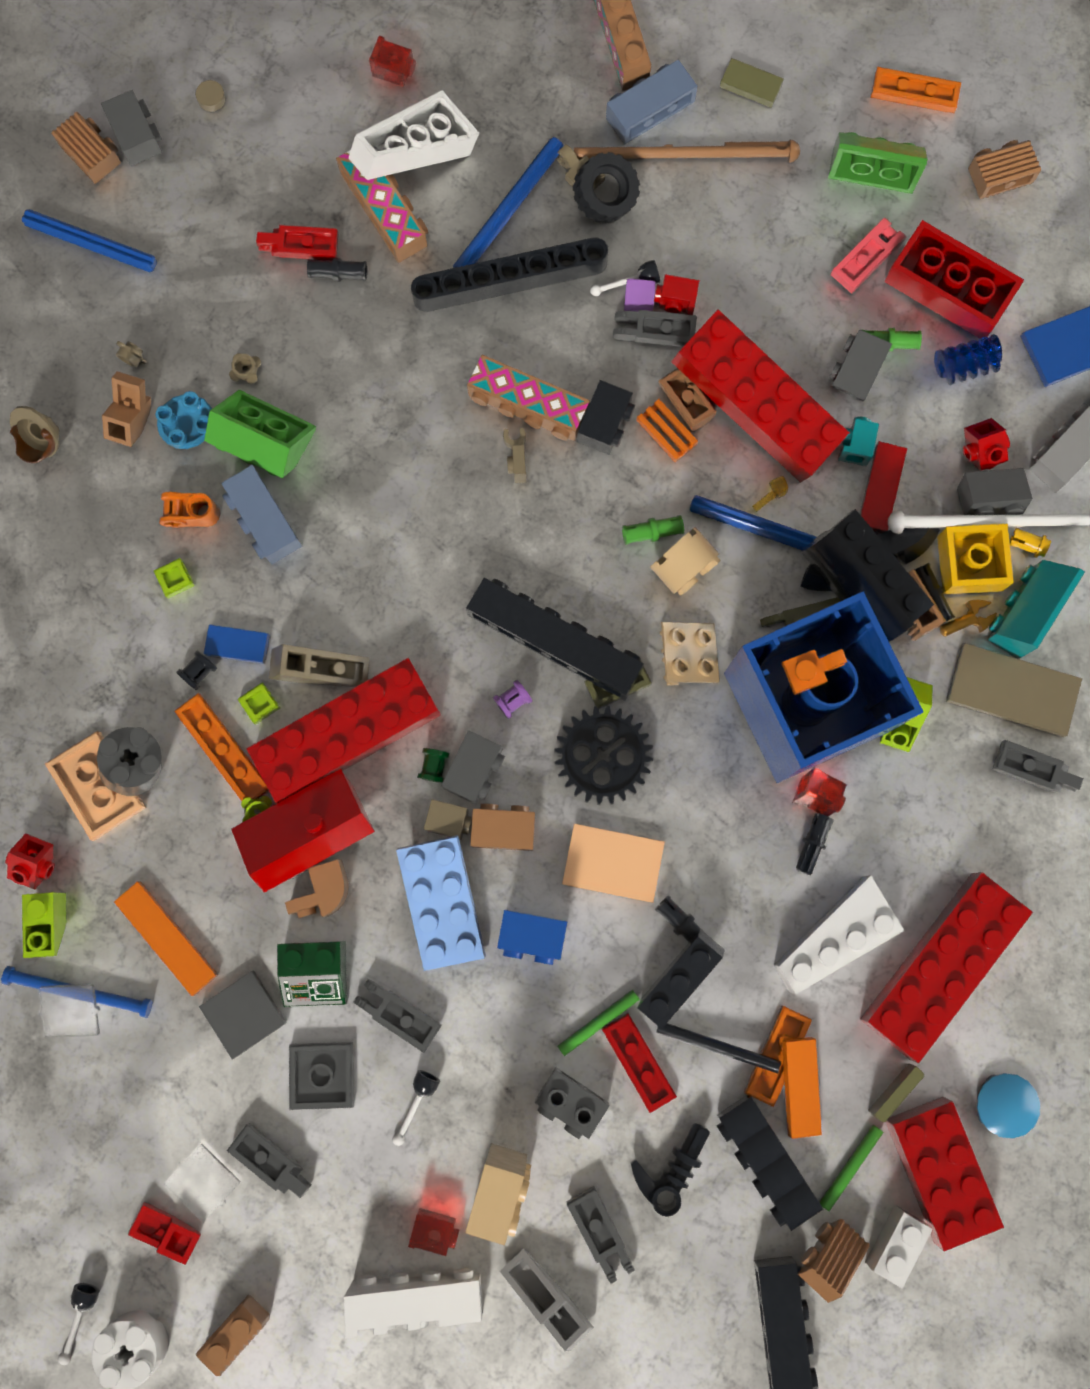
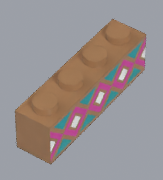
M594 0L622 91L628 90L638 80L649 78L651 71V62L631 0Z
M351 150L337 157L336 161L340 174L396 261L400 263L428 246L426 240L428 229L420 217L418 219L414 217L412 213L414 209L406 195L401 196L398 192L399 186L393 174L367 180L349 160Z
M481 355L467 384L468 394L475 403L482 406L489 404L498 408V411L507 417L513 418L517 416L524 419V422L535 429L545 428L552 431V435L565 441L568 439L576 441L577 432L590 404L588 399L485 355Z

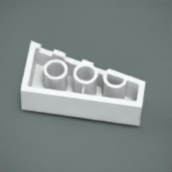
M442 90L356 134L349 160L367 180L470 156L479 132Z
M871 875L863 876L804 937L774 964V967L788 991L792 994H798L900 934L904 929Z
M469 1268L454 1270V1274L441 1275V1271L438 1270L425 1271L421 1273V1276L409 1277V1273L406 1272L392 1273L389 1275V1278L377 1279L374 1274L360 1275L357 1277V1280L352 1281L344 1295L345 1339L357 1338V1330L370 1329L374 1335L388 1334L387 1331L394 1329L396 1325H402L404 1329L413 1331L427 1327L429 1325L428 1321H435V1326L437 1327L481 1322L483 1314L481 1273H473V1269Z

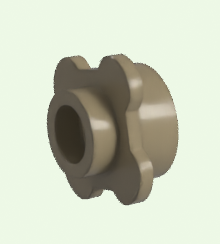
M117 341L116 345L120 348L116 356L121 361L133 368H137L140 362L146 364L147 361L142 357L143 350L129 341H127L126 345Z
M235 354L231 363L232 370L229 372L231 380H244L248 384L256 383L258 380L256 375L257 369L261 366V360L257 356L251 357L248 354ZM243 367H248L246 371H243Z

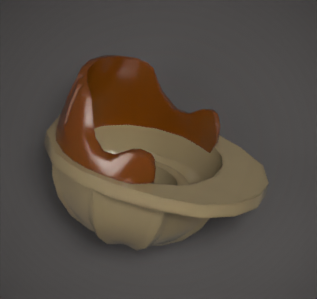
M18 406L10 413V434L15 439L16 455L20 459L33 464L52 457L59 449L60 430L51 417L27 406Z

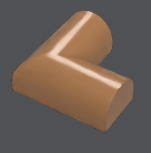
M678 368L658 381L661 389L692 431L700 429L716 415L717 411L704 393Z

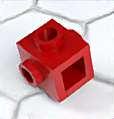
M990 418L964 428L965 445L963 446V454L969 463L971 462L982 471L992 469L1008 461L1010 440L1006 434V429L994 419Z
M25 833L6 856L7 879L35 890L43 880H48L54 871L55 864L52 862L54 845Z

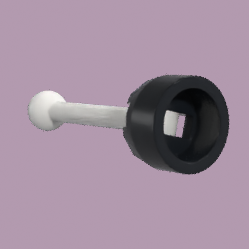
M655 260L645 262L639 267L636 275L602 286L593 285L590 292L593 296H599L603 291L625 285L627 279L652 280L656 284L660 283Z
M418 1070L414 1077L413 1088L417 1095L399 1133H396L392 1138L396 1146L404 1144V1135L421 1099L433 1095L440 1084V1079L431 1073Z
M87 1283L74 1285L71 1294V1305L77 1311L64 1351L58 1356V1362L61 1365H67L71 1361L70 1351L82 1313L89 1311L97 1302L100 1290L94 1285Z

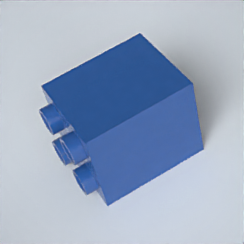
M864 591L743 645L724 672L776 783H780L883 736L924 713ZM843 649L847 663H844V666L825 672L828 680L825 684L794 695L782 666L783 661L812 650L816 651L820 659Z

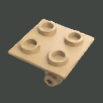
M661 622L662 631H660V636H662L663 641L661 653L664 654L662 662L665 663V676H663V679L666 680L667 685H679V682L719 683L714 623Z

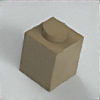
M431 799L424 830L447 837L458 835L459 840H462L463 834L468 835L470 832L472 817L468 816V808Z

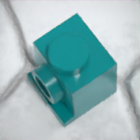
M855 417L851 428L846 427L849 434L842 441L844 447L838 455V461L867 466L873 458L879 423H874L867 417Z

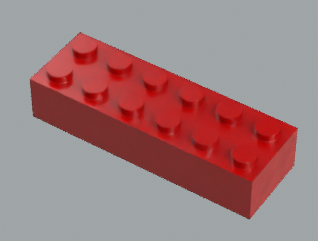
M719 309L716 310L671 361L800 483L811 477L849 434L835 418Z
M406 658L246 748L274 801L279 803L339 769H342V771L346 770L436 719L441 714L410 659Z
M983 872L971 873L860 1020L909 1060L920 1063L1033 912Z

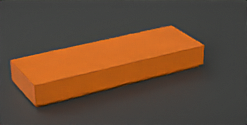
M877 67L870 98L955 113L961 82Z
M783 1005L781 1006L760 1053L761 1055L782 1061L779 1073L777 1074L755 1066L744 1089L745 1094L774 1107L785 1083L782 1040L805 1038L812 1019Z
M807 1037L782 1040L788 1136L794 1139L822 1135L816 1039Z

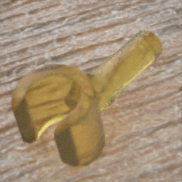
M784 476L777 477L769 482L772 491L752 506L756 512L771 500L781 498L787 494L788 484Z

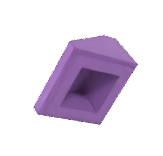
M627 279L624 310L637 312L639 310L653 311L656 282L652 280Z

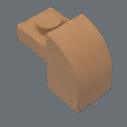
M117 371L111 378L113 402L102 414L104 439L132 447L146 425L151 409V397L146 396L144 379Z
M339 859L308 868L315 893L285 902L288 914H297L299 919L316 914L315 908L319 907L321 916L328 917L343 906L348 895L349 884L343 861Z

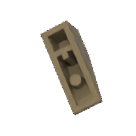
M282 644L271 651L269 679L295 683L357 687L368 680L370 658Z

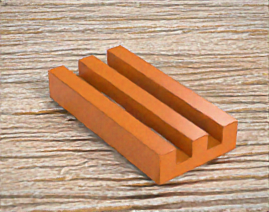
M660 399L656 400L653 406H649L643 414L641 413L637 416L636 421L675 463L698 443V440ZM656 411H659L660 414L671 424V426L683 437V439L688 443L687 445L666 424V422L656 413ZM649 417H651L655 421V423L663 430V432L677 445L680 451L676 452V450L654 428V426L647 420Z

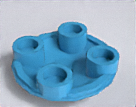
M189 391L183 395L173 397L156 410L155 416L157 418L159 435L166 444L176 449H190L199 446L204 442L209 413L212 407L195 392Z
M1007 1073L991 1075L986 1079L978 1094L977 1117L990 1132L999 1137L1014 1139L1024 1136L1035 1127L1040 1116V1100L1037 1091L1029 1081L1018 1075Z

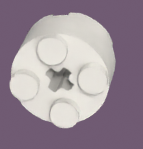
M130 1311L119 1316L95 1338L92 1349V1365L100 1384L104 1388L134 1389L143 1384L160 1367L169 1346L166 1328L160 1320L157 1321L149 1315L150 1313L145 1311Z

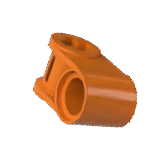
M164 492L161 494L164 506L163 517L160 518L159 523L162 526L171 528L209 527L216 524L220 518L219 507L206 494ZM204 505H208L207 512L203 515H198L199 509Z

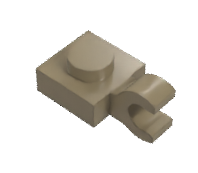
M565 144L558 151L560 157L557 158V161L568 170L565 174V180L573 187L575 175L589 158L585 156L579 161L572 148ZM600 174L596 177L593 184L594 190L605 181V174Z
M520 428V437L512 440L509 438L508 429H504V443L513 452V456H507L508 474H514L515 483H527L524 452L525 430Z

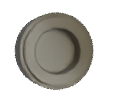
M207 80L199 84L196 89V99L200 107L205 111L214 112L224 106L226 95L218 82Z

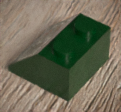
M346 941L277 944V977L284 1007L347 1004Z

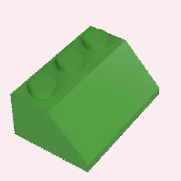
M839 132L833 148L828 178L913 194L927 165L928 158L925 148L916 146L913 143H897L881 137L869 138L859 136L854 132Z
M238 390L210 410L204 441L214 445L218 450L226 451L241 458L246 463L266 470L273 476L284 478L297 466L316 430V426L242 390Z

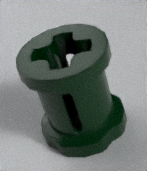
M423 748L422 753L425 756L422 771L418 773L417 778L443 783L444 778L442 774L445 759L449 758L450 753Z

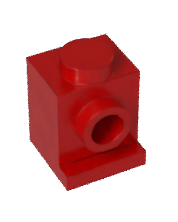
M665 274L663 285L657 284L654 302L660 303L659 308L665 309L668 313L680 314L682 312L687 313V315H693L700 280Z

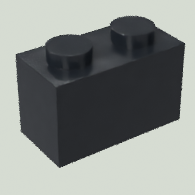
M600 380L577 432V442L610 455L613 446L618 448L624 435V431L621 430L624 420L630 421L635 409V404H632L633 392Z

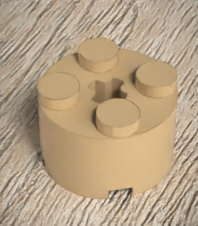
M694 527L663 554L658 561L651 565L650 568L673 594L678 592L681 596L698 582L695 575L700 573L704 576L721 560L717 557L719 555L718 551Z

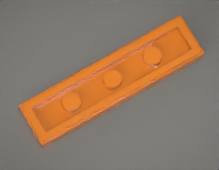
M197 693L174 711L241 801L246 797L259 799L269 791L256 766L200 693Z
M137 881L114 901L191 996H195L218 976L216 971L140 881Z

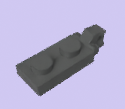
M1008 740L1001 742L992 770L1058 793L1061 792L1062 788L1073 792L1080 790L1084 779L1068 773L1069 766L1065 765L1064 761Z
M250 1123L246 1124L227 1149L228 1153L275 1191L280 1190L282 1193H285L289 1189L301 1198L312 1185L300 1175L303 1168L298 1165V1162Z

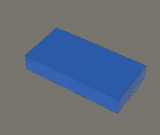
M209 625L203 654L218 658L265 664L270 635L263 632Z

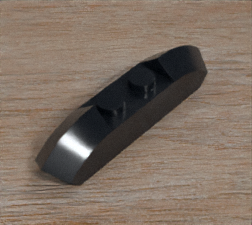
M904 528L901 534L888 530L878 534V537L896 558L898 557L907 564L920 557L933 544L940 529ZM809 564L803 575L800 587L814 591H832L813 566Z

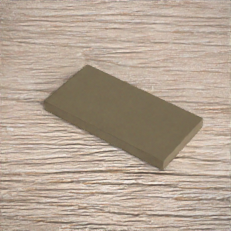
M964 643L960 649L946 702L1066 737L1068 736L1083 678Z

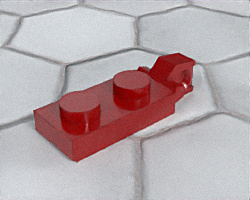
M279 225V228L273 229V233L257 232L256 244L259 251L271 252L272 256H279L280 258L333 261L334 258H337L339 234L336 228Z

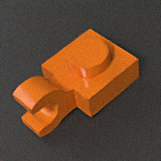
M843 649L820 659L816 651L812 650L783 661L782 666L795 695L825 684L828 681L825 672L844 666V663H847V659Z

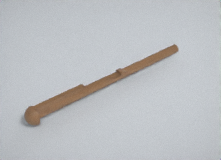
M790 139L789 141L725 142L724 146L673 147V144H667L662 147L574 148V152L578 159H582L585 156L590 159L599 153L607 154L608 152H613L615 155L623 156L624 159L788 157V163H792L800 155V146L796 141Z

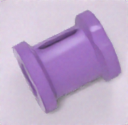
M515 680L513 682L514 686L500 696L495 695L492 697L507 719L511 718L512 713L525 703L530 704L533 702L528 692L518 680ZM518 695V697H516L514 700H512L511 702L507 703L508 701H510L511 699H513L515 696Z

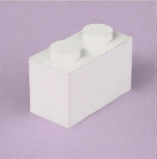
M895 1205L865 1263L873 1272L903 1289L933 1229L924 1221Z

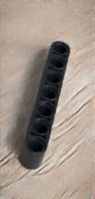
M598 237L588 238L420 275L411 284L413 301L416 308L420 311L430 312L598 275L607 267L608 246L603 239ZM599 254L601 257L598 259H592L589 257V255ZM563 260H570L573 263L570 265H563L560 262ZM535 266H542L545 268L543 271L540 272L532 270V268ZM508 272H513L517 274L515 277L507 278L504 276V274ZM480 278H485L488 280L484 284L476 283V281ZM452 284L460 286L457 290L447 289ZM422 291L432 292L426 297L419 296Z

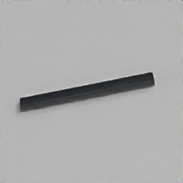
M669 1023L662 1029L658 1026L656 1031L658 1034L777 1074L780 1070L782 1061Z

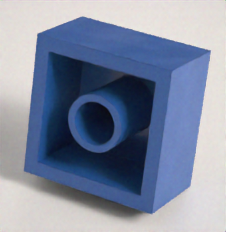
M504 910L497 948L504 950L503 956L522 959L523 953L535 955L534 962L553 965L554 959L561 960L567 921Z

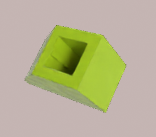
M907 677L924 713L881 736L880 743L910 752L932 707L933 685Z
M51 892L22 895L23 958L57 956L67 924L66 893Z

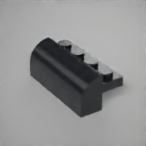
M856 509L847 514L830 530L821 533L800 551L841 601L864 591L889 642L914 625V621L935 605Z

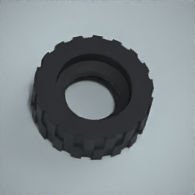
M608 152L607 154L599 153L582 165L579 172L575 175V183L573 185L575 196L573 197L578 204L579 210L583 211L587 218H592L598 223L617 221L631 211V208L637 203L636 199L640 194V180L637 178L636 169H633L632 164L628 160L626 161L623 156L615 155L613 152ZM609 174L617 180L619 195L613 202H603L595 195L593 184L598 175Z

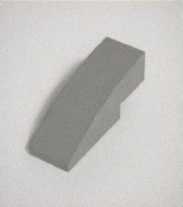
M522 1249L500 1271L538 1322L545 1325L564 1351H571L594 1328L562 1288L526 1249Z

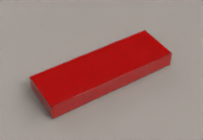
M878 441L876 444L860 510V515L873 531L878 533L888 531V518L893 512L908 449Z
M629 1013L602 1028L649 1113L677 1097Z

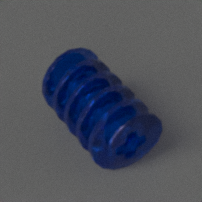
M993 334L989 338L982 337L978 341L971 340L967 344L960 343L956 348L950 346L945 350L939 349L934 355L936 371L940 378H945L950 386L955 384V375L960 382H965L967 378L966 372H968L972 379L977 378L978 369L983 376L988 375L989 366L994 373H997L1001 367L1002 346L998 336Z

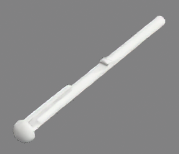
M897 510L891 513L888 518L889 529L897 534H901L904 528H946L990 524H1008V527L1012 528L1024 526H1090V514L904 516L902 510Z

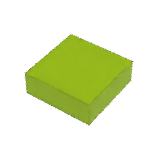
M181 558L153 570L165 597L168 599L195 586Z
M263 682L237 699L255 725L281 708Z

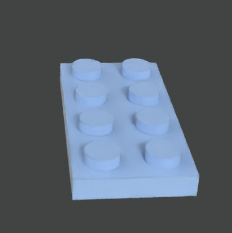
M456 835L398 848L396 852L424 971L485 959V949L459 836Z

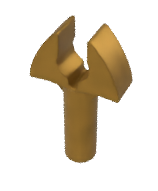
M970 600L965 604L968 608L967 614L941 625L939 630L946 637L970 625L977 626L979 633H981L991 625L997 613L989 615L987 618L976 617L975 615L979 609L987 607L991 602Z

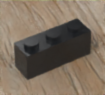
M700 929L641 998L637 1008L662 1029L721 961L725 949Z

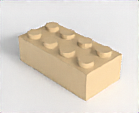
M491 1143L465 1231L466 1234L501 1245H505L508 1235L515 1236L520 1218L521 1202L524 1203L530 1183L531 1165L526 1163L528 1154Z

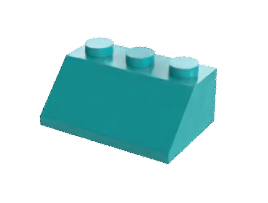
M1042 560L1035 566L1029 565L1020 577L1023 584L1019 590L1014 589L1004 603L1008 606L1003 615L998 614L991 623L989 629L992 633L987 640L1017 659L1036 650L1085 571L1047 560Z

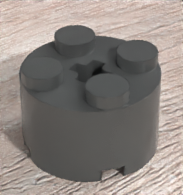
M140 727L121 728L108 734L100 742L97 751V765L101 781L111 791L124 796H137L150 790L161 772V749L156 739L144 728ZM131 758L132 761H135V764L129 766L125 759Z

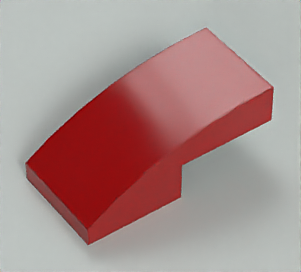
M143 1202L128 1231V1236L156 1247L157 1253L186 1265L201 1233L171 1214Z

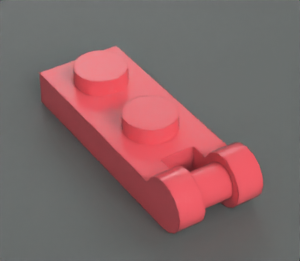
M883 218L830 274L851 294L907 238L903 232L895 231L891 227L892 223L886 218ZM884 236L889 242L885 243L880 237Z

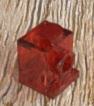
M379 35L369 59L372 76L404 87L407 78L412 77L415 71L416 60L413 59L412 49L385 41V37Z
M814 767L801 777L792 803L796 805L802 804L817 813L830 816L842 809L846 800L843 794L847 784Z
M419 1208L408 1247L413 1249L419 1248L446 1256L448 1248L455 1249L460 1229L454 1228L456 1218ZM437 1230L441 1238L439 1240L430 1239L429 1232Z

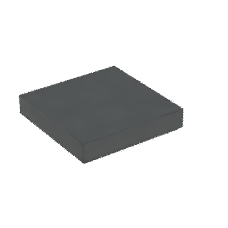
M255 971L249 972L199 1006L232 1060L287 1023Z
M353 1042L289 1045V1110L354 1107Z

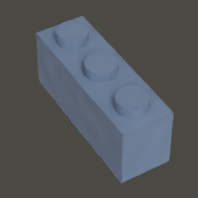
M678 59L670 65L665 64L661 66L649 78L638 80L626 92L617 93L611 97L609 102H607L606 120L625 145L694 103L698 86Z
M253 465L221 483L226 490V493L222 496L231 510L237 508L241 515L237 519L239 525L246 535L251 532L256 542L252 543V546L260 559L266 557L271 564H274L303 547Z

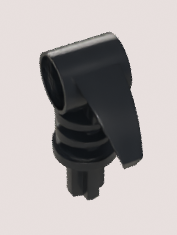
M694 1123L681 1148L673 1147L671 1152L676 1158L674 1161H668L667 1164L671 1168L669 1171L663 1170L659 1179L654 1180L650 1178L636 1158L631 1162L632 1172L639 1189L653 1205L655 1211L662 1216H673L679 1211L681 1207V1196L679 1193L682 1188H688L689 1184L685 1182L687 1177H694V1174L691 1172L692 1168H700L702 1162L697 1158L710 1135V1131L700 1124ZM670 1191L674 1194V1200L670 1205L662 1206L657 1202V1197L661 1192Z

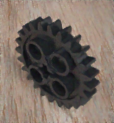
M594 706L593 715L591 716L585 710H582L581 721L574 716L571 717L573 728L565 725L562 727L567 737L557 736V741L563 747L555 748L554 753L561 755L562 758L555 761L554 764L555 766L564 767V770L558 774V777L564 778L568 776L569 780L566 782L565 788L567 789L574 785L576 787L575 797L582 792L586 793V803L594 796L599 806L602 803L603 797H607L610 805H613L614 796L616 795L624 802L626 800V790L633 795L637 793L634 783L641 786L645 784L640 774L649 775L651 772L644 766L646 763L653 762L652 757L645 755L646 752L653 749V745H644L643 743L649 737V734H639L638 731L641 729L642 723L634 726L630 724L633 718L632 714L626 719L621 718V708H619L615 715L611 714L610 706L606 707L604 714H600L597 706ZM602 727H608L613 731L614 738L608 742L601 741L597 736V731ZM623 737L625 739L623 744L609 754V762L603 759L588 773H582L583 768L597 759V750L601 749V751L605 752L620 738ZM579 746L587 747L591 753L590 758L586 761L577 760L573 755L575 748ZM621 750H627L632 753L634 760L630 765H622L617 760V753ZM599 769L606 770L610 775V781L605 785L597 784L593 779L595 771Z

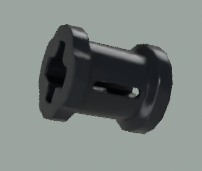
M197 650L194 653L195 657L183 670L178 669L176 672L195 690L199 689V683L210 671L215 672L218 669L207 657Z

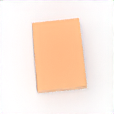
M99 731L94 732L45 763L91 841L97 840L146 808L139 795H121L108 789L101 781L97 765V751L104 737Z
M574 824L562 885L653 903L665 842Z

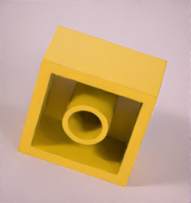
M1008 524L946 527L937 536L941 582L945 589L943 594L1000 592L1014 583Z

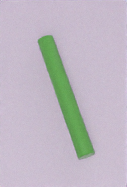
M632 989L557 1047L566 1056L640 1000Z
M874 1124L819 1202L827 1211L830 1212L884 1133Z

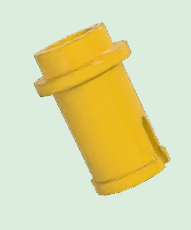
M1016 527L1013 532L1014 536L1012 535L1010 539V546L1031 552L1036 558L1038 556L1045 557L1051 540L1046 539V535L1040 537Z

